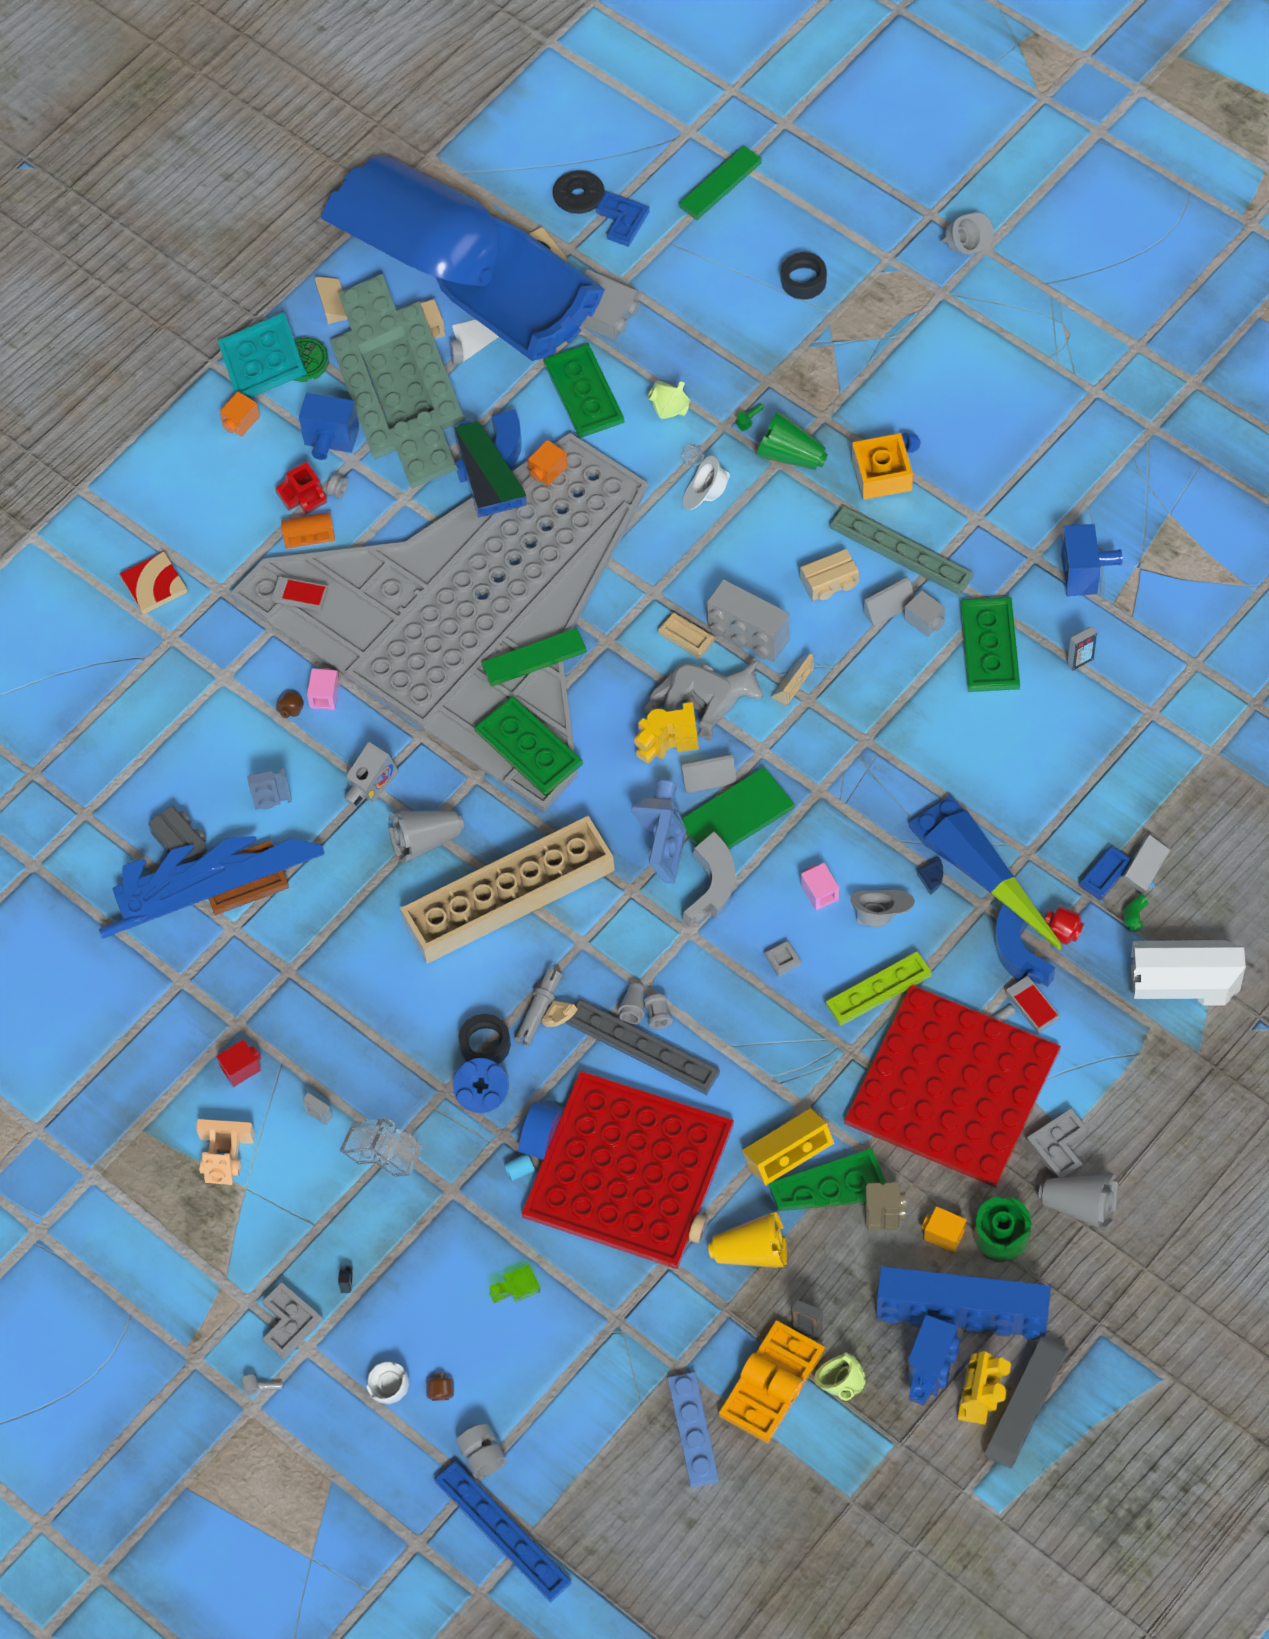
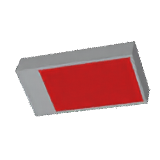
M278 577L272 601L274 603L322 611L328 587L326 585Z
M1029 976L1006 989V995L1037 1033L1060 1020L1058 1012Z

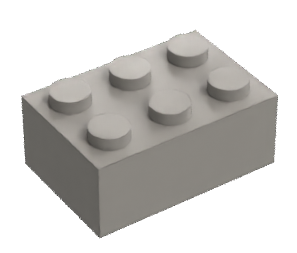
M724 579L707 601L708 628L715 635L730 639L736 646L751 650L761 659H768L774 663L790 640L788 612Z

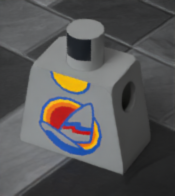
M367 743L346 776L347 781L352 787L344 797L349 804L357 807L364 797L374 802L393 781L399 771L390 755L372 743Z

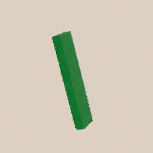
M743 146L679 202L680 208L698 220L762 164V158L746 146Z
M575 628L483 661L481 664L490 686L493 687L587 653L578 629Z

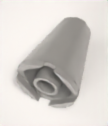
M395 811L388 816V821L393 820V827L388 828L391 844L396 856L402 855L401 863L410 862L460 836L461 830L464 829L463 819L455 811Z
M1113 1174L1048 1178L1045 1183H1041L1038 1197L1039 1200H1042L1045 1207L1097 1228L1107 1230L1113 1220L1108 1219L1111 1211L1116 1212L1118 1182L1113 1181L1116 1178V1175Z

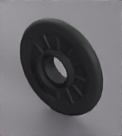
M587 171L566 173L556 181L553 187L555 203L562 210L573 214H582L594 210L605 194V188L600 178ZM575 189H583L585 191L580 196L574 195L572 192Z

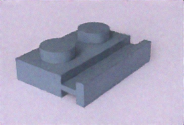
M284 768L281 769L280 773L273 774L272 770L247 776L255 810L273 808L276 805H281L280 801L288 800V803L292 802Z

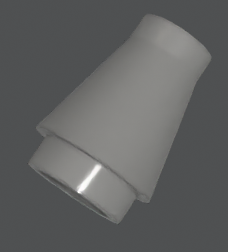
M638 983L629 985L628 991L618 1009L620 1020L630 1025L640 1023L641 1019L645 1016L644 987Z

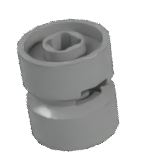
M488 1424L474 1426L462 1433L456 1440L463 1457L468 1458L467 1465L474 1478H483L496 1472L507 1461L500 1446L494 1444L496 1438Z

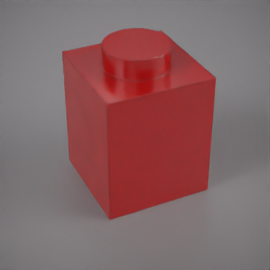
M244 1039L216 1056L220 1069L233 1088L261 1071L258 1062L261 1057L253 1045L249 1047Z

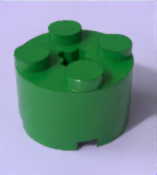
M993 1197L984 1202L978 1210L974 1229L975 1242L980 1251L999 1263L1014 1259L1025 1251L1029 1244L1031 1233V1216L1026 1206L1014 1198Z

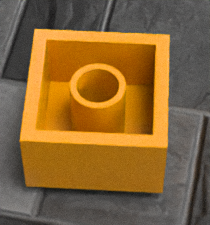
M901 433L852 442V461L863 500L912 491L913 473Z

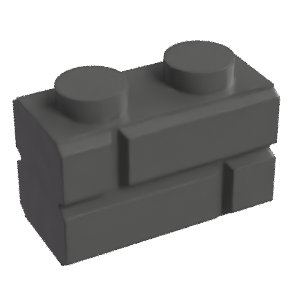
M171 806L163 811L161 815L149 821L148 825L151 834L168 854L172 849L188 845L194 846V849L178 865L199 859L207 851L204 843L207 841L206 837L199 828L194 830L189 825L191 820L183 810L178 812L174 806Z

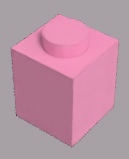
M329 668L311 670L307 692L310 708L335 710L340 686L336 670Z
M825 863L818 866L812 865L801 873V887L816 911L839 900V886Z

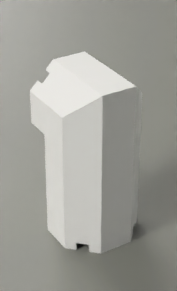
M1226 940L1133 941L1131 948V958H1135L1131 965L1133 998L1198 999L1197 1001L1203 1006L1226 1005L1230 998L1241 989L1246 967L1244 947Z

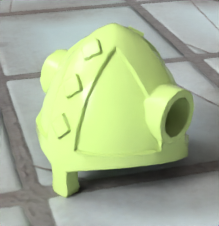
M655 381L647 399L652 401L653 408L660 419H667L678 414L684 416L686 414L690 399L682 391L685 385L684 382L680 381L677 388L663 381Z
M846 1352L824 1363L817 1370L814 1377L817 1386L824 1391L839 1396L843 1400L852 1399L854 1395L859 1394L866 1384L864 1380L865 1372H863L861 1364L855 1356ZM847 1363L849 1366L843 1367L842 1364Z

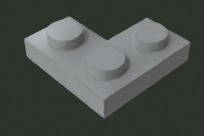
M1070 1109L1028 1136L1027 1143L1055 1178L1070 1177L1081 1170L1083 1164L1068 1146L1086 1135L1088 1128L1075 1112Z
M282 1282L262 1301L263 1306L280 1320L262 1339L263 1343L283 1360L323 1321L316 1311Z

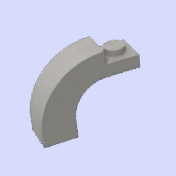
M715 832L694 849L693 857L706 870L710 879V888L700 899L684 911L682 920L688 927L695 922L697 924L702 923L709 916L708 911L717 918L727 906L735 882L734 861L728 847Z

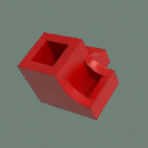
M307 462L286 473L285 480L275 488L276 494L288 511L300 506L307 515L327 503V498L320 486V480Z

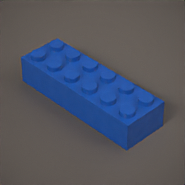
M881 1266L876 1318L882 1319L886 1323L903 1321L910 1322L913 1326L921 1327L925 1315L956 1325L958 1328L966 1329L971 1333L989 1331L999 1336L1016 1334L1023 1335L1026 1339L1036 1340L1042 1336L1045 1337L1051 1286Z

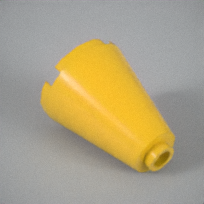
M778 1212L768 1213L714 1235L712 1242L708 1243L710 1258H715L718 1264L772 1268L785 1267L787 1264L786 1238H782L780 1229L784 1228Z

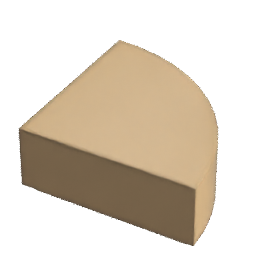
M554 1000L541 1022L545 1027L561 1025L568 1021L578 1009L572 1003Z

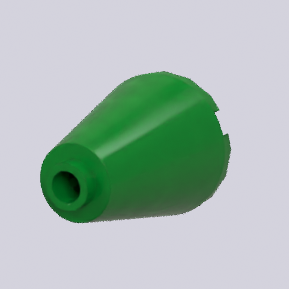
M778 411L771 420L756 453L757 456L763 459L816 470L817 466L822 468L828 457V454L825 453V446L786 415Z

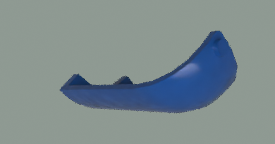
M391 156L375 157L369 159L368 163L361 168L355 167L344 177L345 183L338 192L333 191L327 201L321 216L322 220L410 267L444 280L473 286H486L492 277L498 250L496 226L488 210L476 200Z
M491 216L496 226L498 250L489 283L486 286H473L436 277L437 282L444 294L454 304L528 359L535 361L556 353L558 346L565 341L570 343L582 331L579 327L587 316H593L605 289L523 230Z

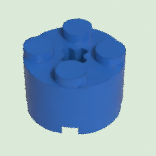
M476 1058L464 1063L458 1069L453 1081V1090L458 1103L465 1109L475 1113H486L496 1109L504 1102L509 1091V1079L503 1067L496 1061L488 1058ZM482 1077L484 1078V1083L488 1084L489 1087L488 1089H483L482 1093H479L478 1088L474 1087V1082H478Z

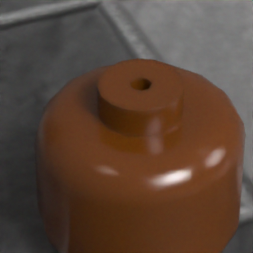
M285 692L276 703V710L283 718H289V716L297 717L304 706L303 699L294 692Z
M435 1373L434 1378H429L426 1381L427 1398L431 1399V1401L449 1400L454 1396V1380L446 1377V1373Z

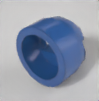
M902 434L907 453L915 452L920 448L921 441L916 434Z

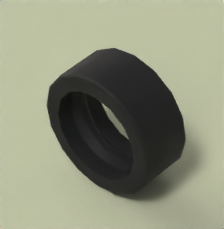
M799 252L787 257L783 262L781 284L783 290L789 296L802 300L812 299L820 295L825 289L827 269L825 262L819 256L809 252ZM808 268L818 274V278L811 283L802 284L793 281L790 278V274L796 269Z
M490 1014L475 1015L468 1019L460 1029L458 1038L461 1054L467 1062L476 1058H488L500 1064L508 1056L511 1047L509 1030L504 1021L497 1016ZM486 1028L498 1032L501 1042L494 1051L483 1054L477 1053L470 1048L469 1038L474 1032Z

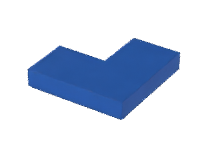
M608 191L605 192L596 208V214L615 220L607 233V239L627 247L632 243L650 212L649 206Z

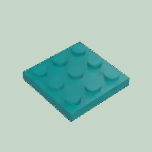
M284 312L218 340L235 394L240 392L246 397L252 398L307 374L288 318Z

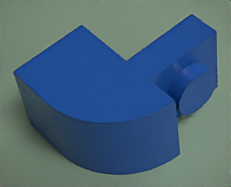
M540 1100L539 1103L534 1102L527 1114L522 1129L518 1152L544 1160L565 1108L558 1106L552 1101Z

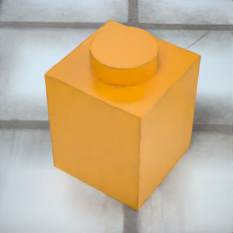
M936 1206L933 1214H927L923 1222L922 1229L925 1230L924 1241L955 1253L966 1231L967 1219Z

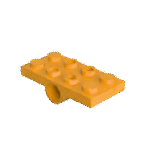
M776 1320L757 1352L753 1353L747 1360L742 1370L741 1378L720 1410L719 1417L769 1444L824 1354L825 1347Z

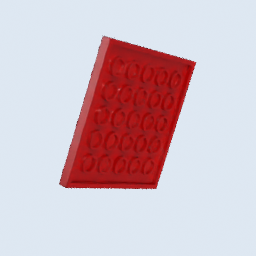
M911 985L845 1118V1125L996 1188L1058 1057L1061 1046Z
M580 1071L521 1213L522 1218L678 1269L689 1242L692 1223L696 1215L700 1214L733 1129L734 1120Z

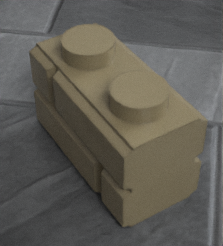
M868 1183L865 1201L866 1228L868 1231L881 1230L882 1228L885 1230H898L900 1220H905V1192H900V1185L898 1183H885L884 1186L881 1183Z

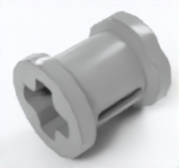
M664 994L651 995L644 1000V1006L648 1009L650 1016L648 1023L651 1029H663L670 1026L673 1022L671 1015L667 1011V996Z

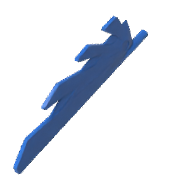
M256 836L226 838L201 859L181 865L178 864L194 849V846L188 845L172 849L155 873L141 877L146 860L141 859L122 867L123 884L112 889L123 920L100 928V935L102 939L320 857L325 854L323 847L320 844L291 838L261 853L235 854L257 840Z

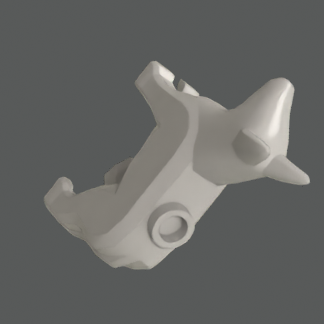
M754 661L743 671L726 677L715 673L713 668L705 664L700 667L687 663L677 667L653 691L650 701L644 708V712L648 715L652 710L661 709L662 706H665L664 710L666 712L677 710V705L682 700L692 696L695 702L705 709V713L698 724V727L701 728L699 737L711 741L713 737L712 731L716 723L733 708L741 697L751 699L763 697L756 679L758 671L755 668L758 662Z

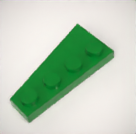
M871 1148L769 1183V1189L779 1212L865 1203L866 1186L868 1183H881L884 1186L886 1180Z

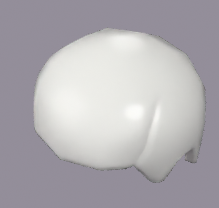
M385 1361L376 1365L368 1375L366 1388L375 1401L393 1404L399 1402L407 1394L409 1389L408 1374L400 1364Z

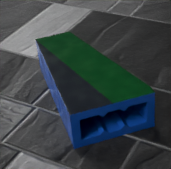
M466 421L454 427L455 439L478 518L527 506L524 489L479 421Z

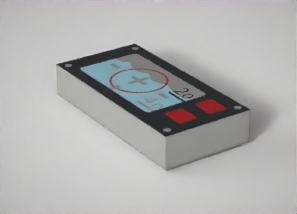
M1088 627L1070 638L1067 665L1072 671L1094 660L1097 632L1093 627Z

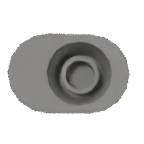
M982 213L960 216L948 225L946 237L942 239V242L947 243L954 252L966 255L984 251L989 248L993 241L994 230L992 223Z
M864 890L855 892L851 896L850 902L857 909V922L859 924L883 927L893 920L895 915L911 910L915 900L911 894L901 890Z

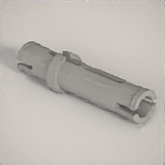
M554 969L546 970L540 987L534 991L533 995L535 998L522 1026L515 1036V1041L521 1044L526 1035L523 1046H531V1042L548 1005L554 1001L555 996L553 994L563 977L561 973L556 971L553 980H551Z

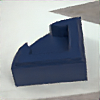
M940 859L917 870V876L930 895L940 887L943 881V864Z

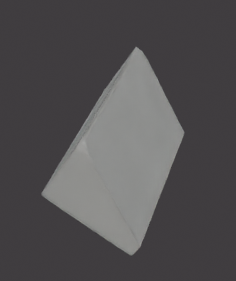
M905 577L864 600V614L873 626H877L905 611V606L915 597L909 578Z
M731 754L681 765L686 793L736 783L734 759Z

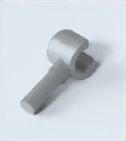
M255 1375L242 1377L243 1391L248 1396L255 1395L260 1390L282 1389V1382L258 1383Z

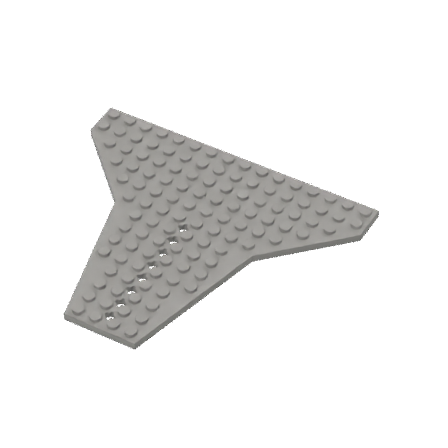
M569 433L554 443V445L566 452L568 467L549 486L531 477L528 461L512 471L526 493L527 506L478 518L473 498H470L405 542L264 558L230 592L233 600L545 813L577 777V770L549 794L544 796L475 732L474 727L513 696L574 752L563 661L493 687L488 682L481 662L574 629L646 494L648 482ZM598 474L597 480H589V475L595 476ZM583 491V496L574 497L573 492ZM567 508V513L558 514L557 509ZM549 524L552 525L551 530L542 531V525L546 527ZM533 541L536 542L534 548L526 547V542L530 544ZM517 558L520 559L518 565L510 564L509 560L515 561ZM496 576L499 578L501 576H504V581L497 583L494 581L493 577ZM278 577L326 585L328 593L322 611L274 603L272 595ZM479 593L481 595L488 593L487 599L480 600L477 595Z

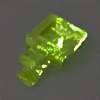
M529 1264L504 1274L505 1283L500 1282L489 1287V1294L493 1303L500 1302L512 1296L516 1303L540 1293V1286Z

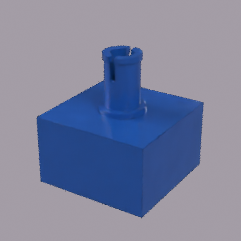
M306 393L299 414V421L304 445L314 447L311 453L312 456L318 460H325L329 449L352 453L359 432L354 400Z
M1095 524L1064 526L1061 558L1067 596L1097 594L1101 566H1121L1123 563L1122 550L1099 551Z

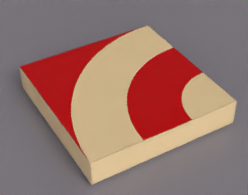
M165 552L119 574L143 615L188 593L186 586Z

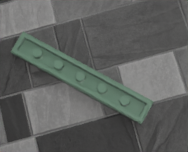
M845 506L841 508L830 523V529L959 596L973 578V572Z

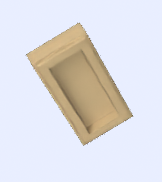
M674 612L658 629L660 636L698 659H701L715 642L714 636Z

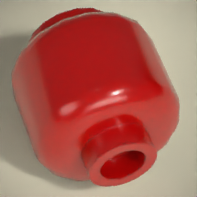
M1062 905L1057 906L1054 911L1048 910L1044 917L1050 929L1063 945H1068L1071 941L1076 942L1084 926L1079 913Z

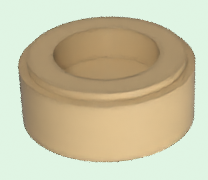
M696 1215L689 1233L690 1241L698 1244L701 1243L707 1228L708 1217Z

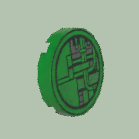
M308 337L295 339L307 374L294 379V381L308 382L307 379L314 378L315 380L326 372L329 365L328 351L324 344L317 339Z

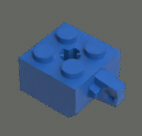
M925 1315L908 1359L909 1373L907 1379L911 1385L910 1401L925 1406L931 1395L937 1396L940 1388H946L950 1377L951 1363L955 1364L960 1351L959 1344L961 1338L957 1337L958 1326Z

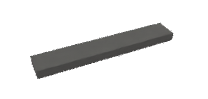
M581 999L575 1005L578 1009L576 1013L566 1021L567 1025L705 1095L708 1094L720 1074L719 1069Z

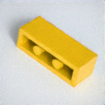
M810 1108L746 1147L742 1152L750 1171L766 1186L833 1145L834 1141L827 1123Z

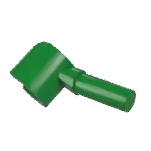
M759 404L747 413L745 411L739 412L737 415L738 420L736 421L738 428L741 431L748 430L753 424L751 418L763 410L764 406Z

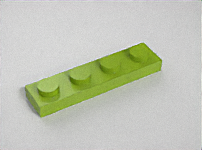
M917 951L827 1000L826 1007L839 1027L908 990L911 985L915 986L930 978L932 971Z

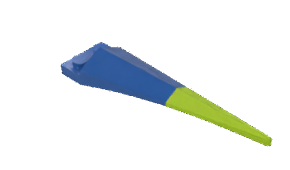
M952 795L909 822V828L926 847L981 885L1040 933L1053 946L1061 950L1060 941L972 816L960 806Z

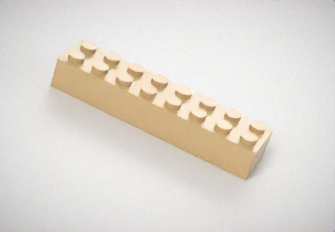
M586 816L401 907L403 924L428 964L615 871L613 855L590 817Z

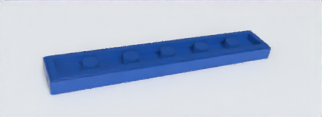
M456 1460L434 1479L435 1483L550 1603L572 1584L566 1574Z

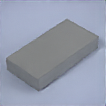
M1151 835L1146 836L1121 878L1141 893H1144L1157 874L1170 849Z

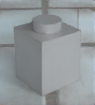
M922 590L905 606L904 620L927 637L934 630H940L945 623V607Z

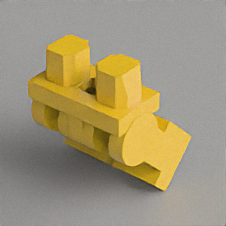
M693 702L683 703L682 710L666 712L663 709H654L648 714L647 720L642 718L638 723L639 734L634 738V743L638 747L636 756L647 764L655 756L663 759L667 754L666 751L670 748H677V752L699 750Z
M986 1351L970 1355L958 1420L986 1425L988 1411H995L997 1403L1005 1400L1006 1390L1005 1386L1001 1385L1002 1376L1010 1373L1011 1363L1002 1357H994Z

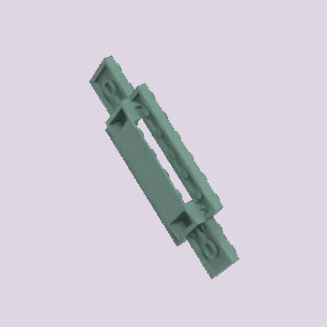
M383 274L339 292L338 295L352 331L331 339L330 343L350 397L355 402L356 413L372 456L376 460L397 450L412 489L457 470L458 468L445 437L444 429L465 421V417L420 302L418 301L397 310Z

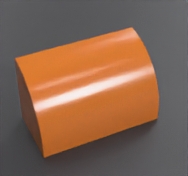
M331 512L281 520L286 549L335 541Z

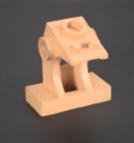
M198 1119L196 1130L199 1139L210 1141L209 1151L202 1152L200 1160V1173L204 1174L205 1183L232 1185L234 1177L239 1176L241 1170V1161L238 1160L240 1143L254 1144L255 1132L252 1123ZM217 1151L230 1152V1154L220 1155L217 1154Z

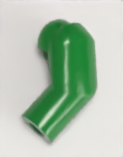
M1139 894L1123 910L1124 924L1132 932H1137L1143 927V922L1140 920V911L1149 902L1142 894Z

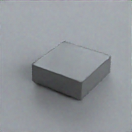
M788 940L765 952V958L778 977L801 965L800 958Z
M310 1093L305 1095L302 1099L305 1112L323 1124H328L332 1119L330 1106Z

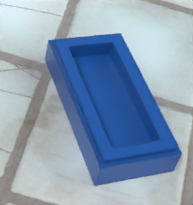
M1111 845L1081 880L1079 887L1101 901L1122 877L1132 859Z

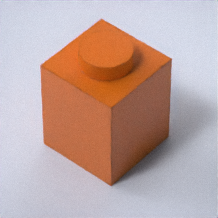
M237 392L220 410L223 428L229 433L234 432L241 437L260 417L257 402L240 392Z
M547 440L528 459L531 477L549 486L568 467L566 452Z

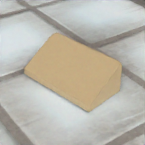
M315 277L316 288L327 324L348 320L338 295L339 292L343 291L340 280Z
M812 654L803 656L794 663L771 695L772 699L785 706L790 703L814 669V657Z

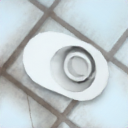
M708 456L700 464L695 477L683 496L682 503L686 510L697 508L703 501L716 500L724 492L730 474L719 466L716 456Z

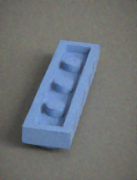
M696 1373L668 1377L690 1487L717 1483L719 1478Z

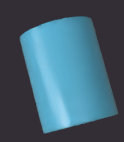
M527 1154L504 1164L511 1181L535 1171Z

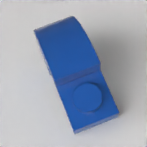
M516 410L492 416L493 430L496 436L494 445L510 470L516 464L522 449L520 422ZM462 460L456 461L457 475L460 483L467 481Z
M1004 904L997 918L995 947L1001 964L1018 981L1027 974L1033 982L1037 984L1042 983L1049 987L1054 980L1055 967L1025 948L1021 935L1029 924Z

